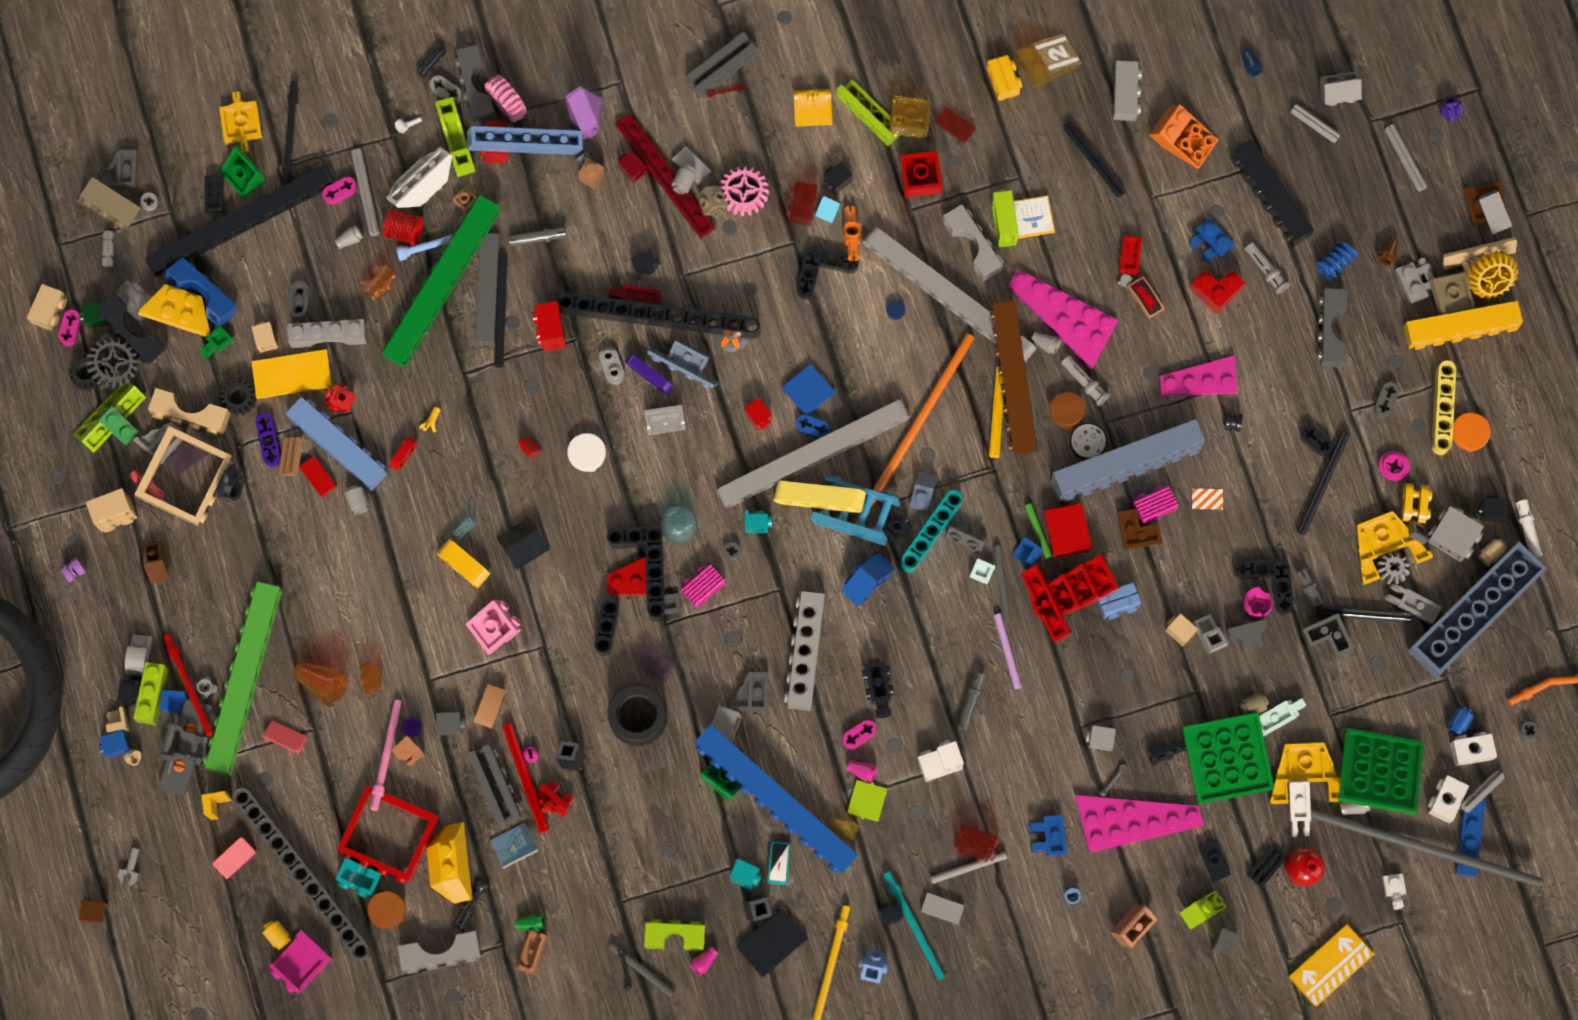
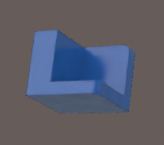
M1023 537L1020 545L1013 553V557L1031 568L1042 554L1043 549L1026 537Z
M162 690L160 710L163 713L181 714L185 701L188 699V694L185 691Z

